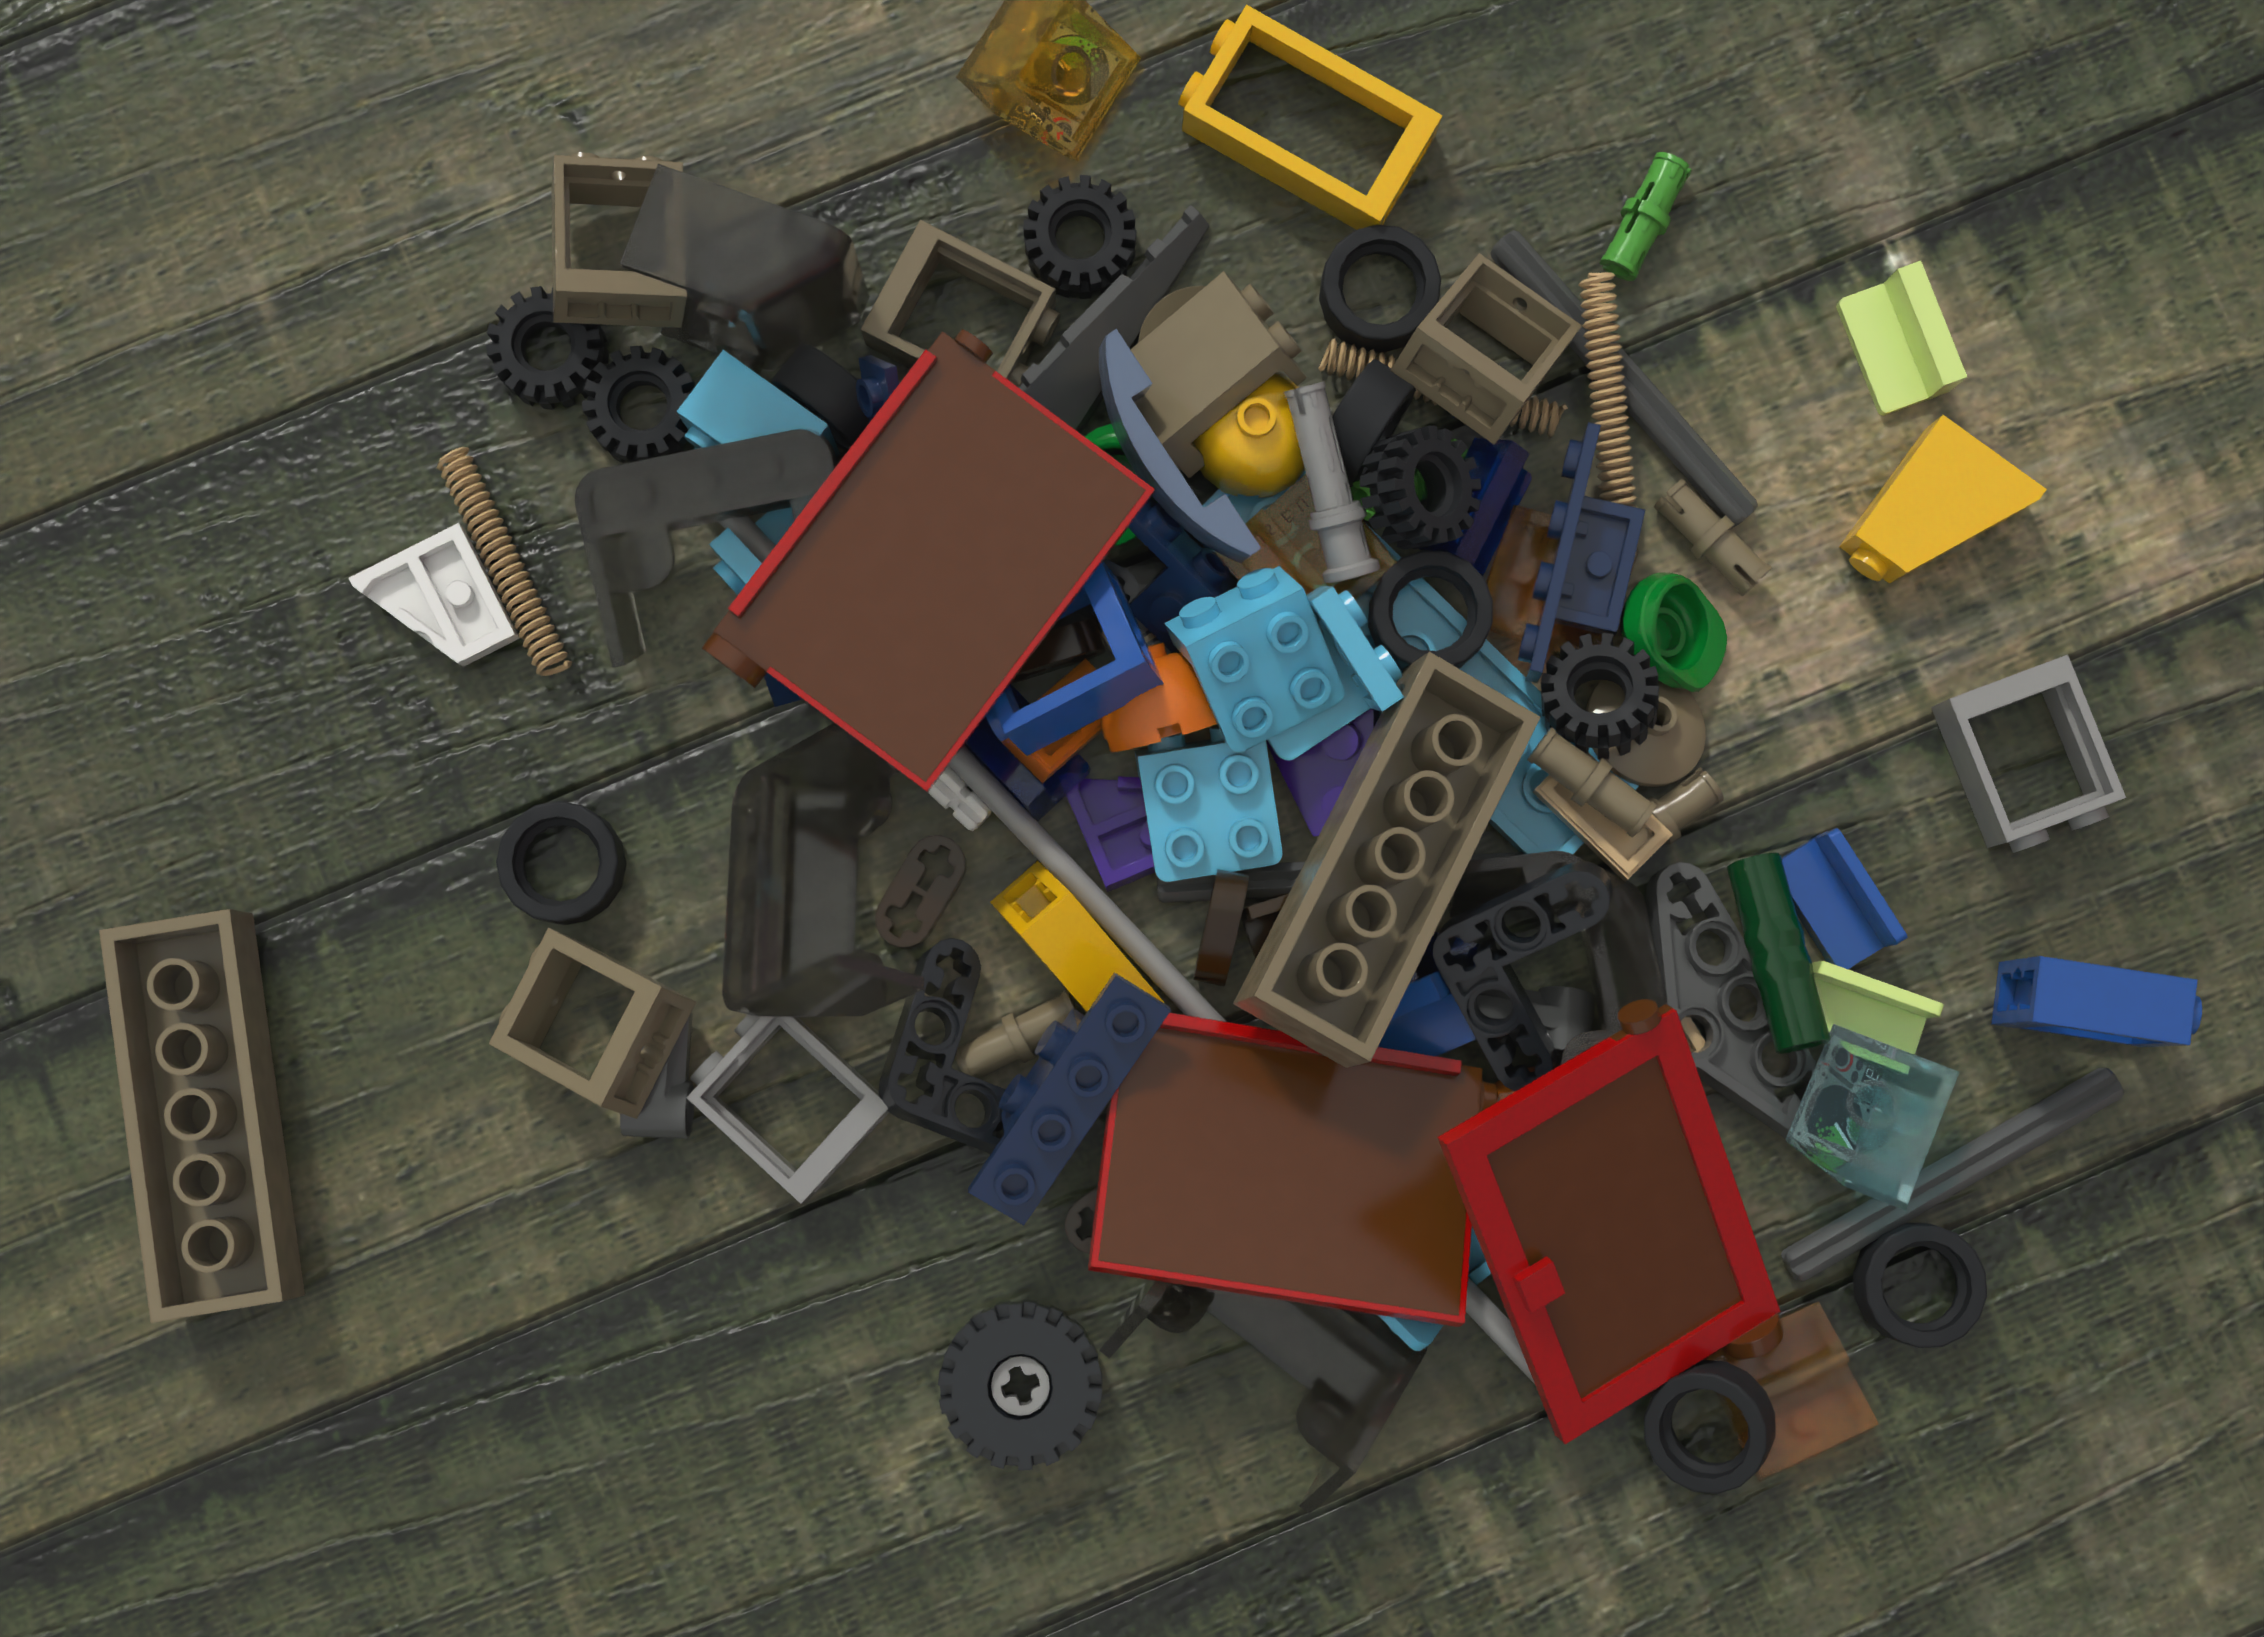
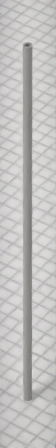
M710 476L700 480L692 489V495L725 529L729 528L755 557L763 563L776 545ZM964 745L949 766L1044 867L1074 895L1085 910L1185 1015L1227 1022ZM1468 1277L1466 1313L1534 1383L1510 1320Z

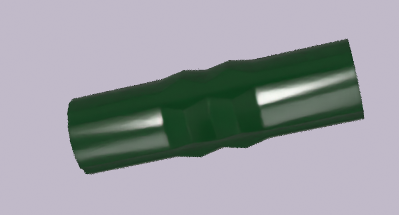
M1765 853L1733 862L1727 866V871L1743 927L1744 944L1751 958L1753 976L1761 994L1776 1053L1786 1054L1802 1051L1830 1042V1034L1814 979L1812 961L1805 946L1804 931L1797 917L1781 855L1779 853Z

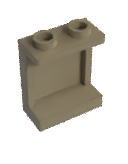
M1224 271L1130 349L1153 383L1145 396L1134 403L1175 465L1188 478L1205 466L1203 455L1193 442L1196 438L1276 372L1284 371L1296 386L1307 378L1293 359L1302 352L1299 345L1279 321L1271 327L1267 324L1266 320L1274 314L1267 302L1251 283L1243 290H1240Z

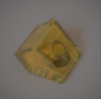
M1004 0L956 78L995 115L1069 159L1078 160L1141 57L1086 0Z

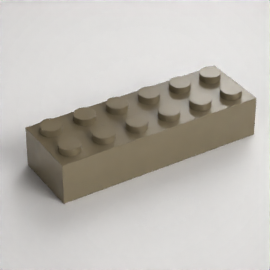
M1430 651L1404 668L1402 672L1403 677L1396 683L1404 698L1381 713L1233 1003L1345 1068L1371 1062L1541 718Z
M226 909L99 930L150 1322L155 1323L282 1302L305 1296L253 914Z

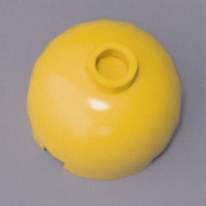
M1276 372L1196 438L1193 442L1203 455L1205 466L1200 471L1204 478L1224 493L1238 496V494L1244 496L1259 495L1258 498L1272 497L1294 485L1305 471L1284 392L1299 388V386H1296L1284 374Z

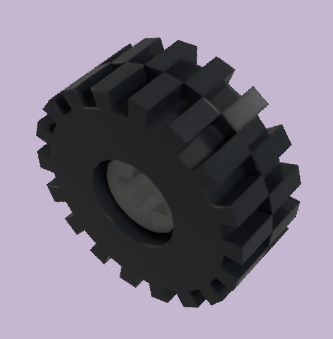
M1024 1299L1021 1302H1010L1008 1300L996 1303L994 1307L978 1312L960 1328L951 1341L939 1371L938 1386H940L941 1395L939 1404L942 1414H946L950 1423L948 1429L955 1439L959 1437L967 1445V1452L976 1458L981 1455L991 1460V1466L1004 1469L1005 1465L1018 1466V1471L1033 1470V1465L1046 1463V1466L1059 1461L1062 1454L1068 1450L1072 1452L1082 1442V1438L1088 1429L1091 1430L1097 1418L1099 1404L1101 1403L1102 1368L1100 1367L1098 1352L1093 1341L1089 1340L1084 1332L1085 1329L1076 1319L1073 1321L1063 1313L1064 1310L1053 1305L1049 1307L1037 1303L1038 1300ZM1021 1366L1025 1375H1037L1040 1384L1031 1388L1032 1400L1020 1402L1017 1394L1005 1395L1002 1385L1010 1381V1369L1013 1367Z

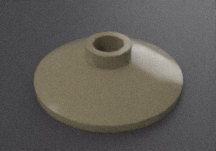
M1601 680L1590 694L1585 711L1608 713L1618 709L1625 699L1623 689L1612 681ZM1659 680L1657 719L1661 726L1655 724L1653 729L1648 727L1647 739L1641 745L1632 739L1631 752L1620 756L1616 746L1610 747L1609 759H1605L1613 765L1610 771L1630 783L1646 787L1666 786L1685 777L1699 762L1706 740L1704 718L1692 694L1685 688H1672ZM1593 748L1594 752L1598 756V748Z

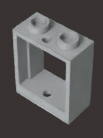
M2068 655L1955 696L1931 707L1987 848L2009 842L2013 853L2050 840L2046 830L2047 827L2066 820L2072 831L2091 825L2109 817L2105 808L2106 805L2126 798ZM2042 693L2083 795L2009 822L1968 720Z
M775 1001L767 1009L762 1003H759L734 1030L741 1039L724 1057L718 1051H715L693 1073L690 1080L697 1087L686 1098L800 1204H803L812 1198L889 1113L887 1111L888 1107L880 1098L878 1090L787 1006ZM781 1028L789 1033L860 1099V1102L798 1169L718 1097Z

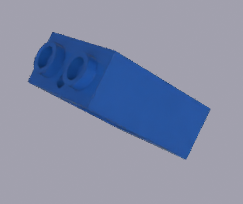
M1102 561L1059 620L1092 604L1116 660L1022 709L1019 708L1009 685L986 715L997 738L1000 741L1009 738L1026 756L1123 707L1136 696L1164 684L1122 587L1104 561Z
M2037 956L1999 962L1991 1024L2138 1047L2190 1045L2191 1035L2195 1034L2200 1026L2202 1002L2200 997L2196 996L2197 979Z

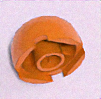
M1164 642L1148 646L1164 684L1136 696L1123 707L1100 718L1103 736L1108 742L1110 752L1147 746L1161 742V738L1179 733L1185 735L1217 724L1192 665L1181 653L1167 654Z

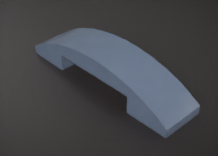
M1115 329L1107 334L1099 347L1101 386L1111 424L1126 458L1137 476L1155 489L1152 497L1183 529L1221 555L1242 563L1261 549L1260 545L1226 494L1206 507L1202 506L1134 403L1145 396L1153 383L1118 330Z

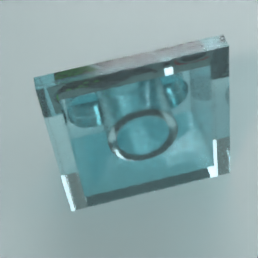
M1833 1024L1829 1033L1831 1041L1824 1045L1786 1137V1142L1843 1186L1906 1211L1950 1101L1959 1071Z

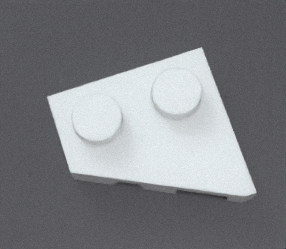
M459 523L349 577L355 589L462 667L519 639V635L516 629H514V625L465 528Z

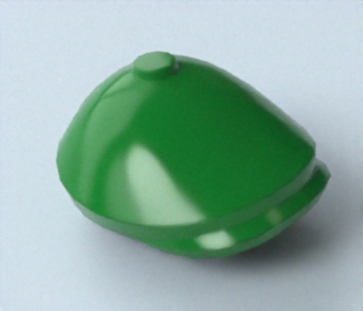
M1660 572L1652 574L1640 581L1630 592L1622 610L1620 622L1622 639L1625 637L1634 642V655L1642 649L1646 651L1650 656V667L1656 666L1658 680L1672 688H1685L1690 692L1702 690L1716 675L1726 652L1727 633L1718 611L1694 582L1675 573Z

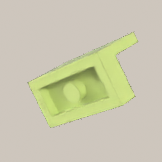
M1921 261L1898 268L1883 284L1843 297L1837 303V311L1877 412L1880 415L1884 416L1946 394L1967 378Z
M1812 962L1814 979L1831 1041L1835 1037L1845 1046L1904 1067L1911 1066L1926 1019L1940 1017L1944 1004L1829 962Z

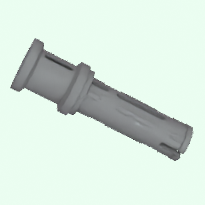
M1323 381L1285 391L1284 395L1288 401L1315 511L1310 513L1311 519L1308 522L1310 530L1318 531L1327 570L1322 573L1324 583H1333L1366 575L1381 568L1379 560L1371 558L1362 519L1367 516L1366 509H1363L1360 500L1353 501L1325 390L1326 384Z

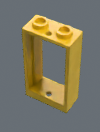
M1246 4L1236 23L1226 19L1217 32L1209 51L1215 58L1205 75L1196 71L1187 82L1178 102V105L1184 108L1182 131L1356 230L1377 224L1384 225L1433 142L1443 115ZM1249 41L1405 129L1367 195L1355 190L1210 107Z

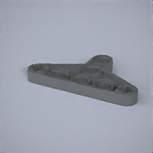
M1678 862L1658 870L1650 878L1646 886V907L1655 1002L1658 1008L1667 1004L1677 1010L1680 1021L1684 1017H1693L1704 1026L1706 1032L1704 1047L1698 1053L1691 1052L1701 1081L1788 1141L1799 1145L1792 1137L1799 1123L1797 1117L1802 1115L1804 1111L1803 1105L1806 1106L1820 1072L1818 1065L1809 1050L1806 1049L1788 1053L1790 1066L1784 1076L1774 1077L1765 1070L1761 1061L1762 1051L1769 1042H1773L1761 994L1753 976L1751 958L1744 944L1743 937L1709 879L1700 868L1691 863ZM1684 882L1688 886L1690 893L1683 898L1684 903L1679 901L1672 904L1666 893L1671 891L1673 884L1677 885ZM1704 911L1707 919L1689 926L1681 934L1676 923L1690 919L1693 915ZM1703 931H1711L1717 934L1723 941L1725 955L1722 962L1717 966L1703 962L1698 956L1696 941ZM1736 986L1749 989L1756 998L1757 1012L1749 1022L1736 1018L1730 1010L1729 996ZM1801 1079L1803 1080L1804 1087L1794 1089V1094L1782 1096L1778 1100L1774 1093L1775 1089L1796 1084Z

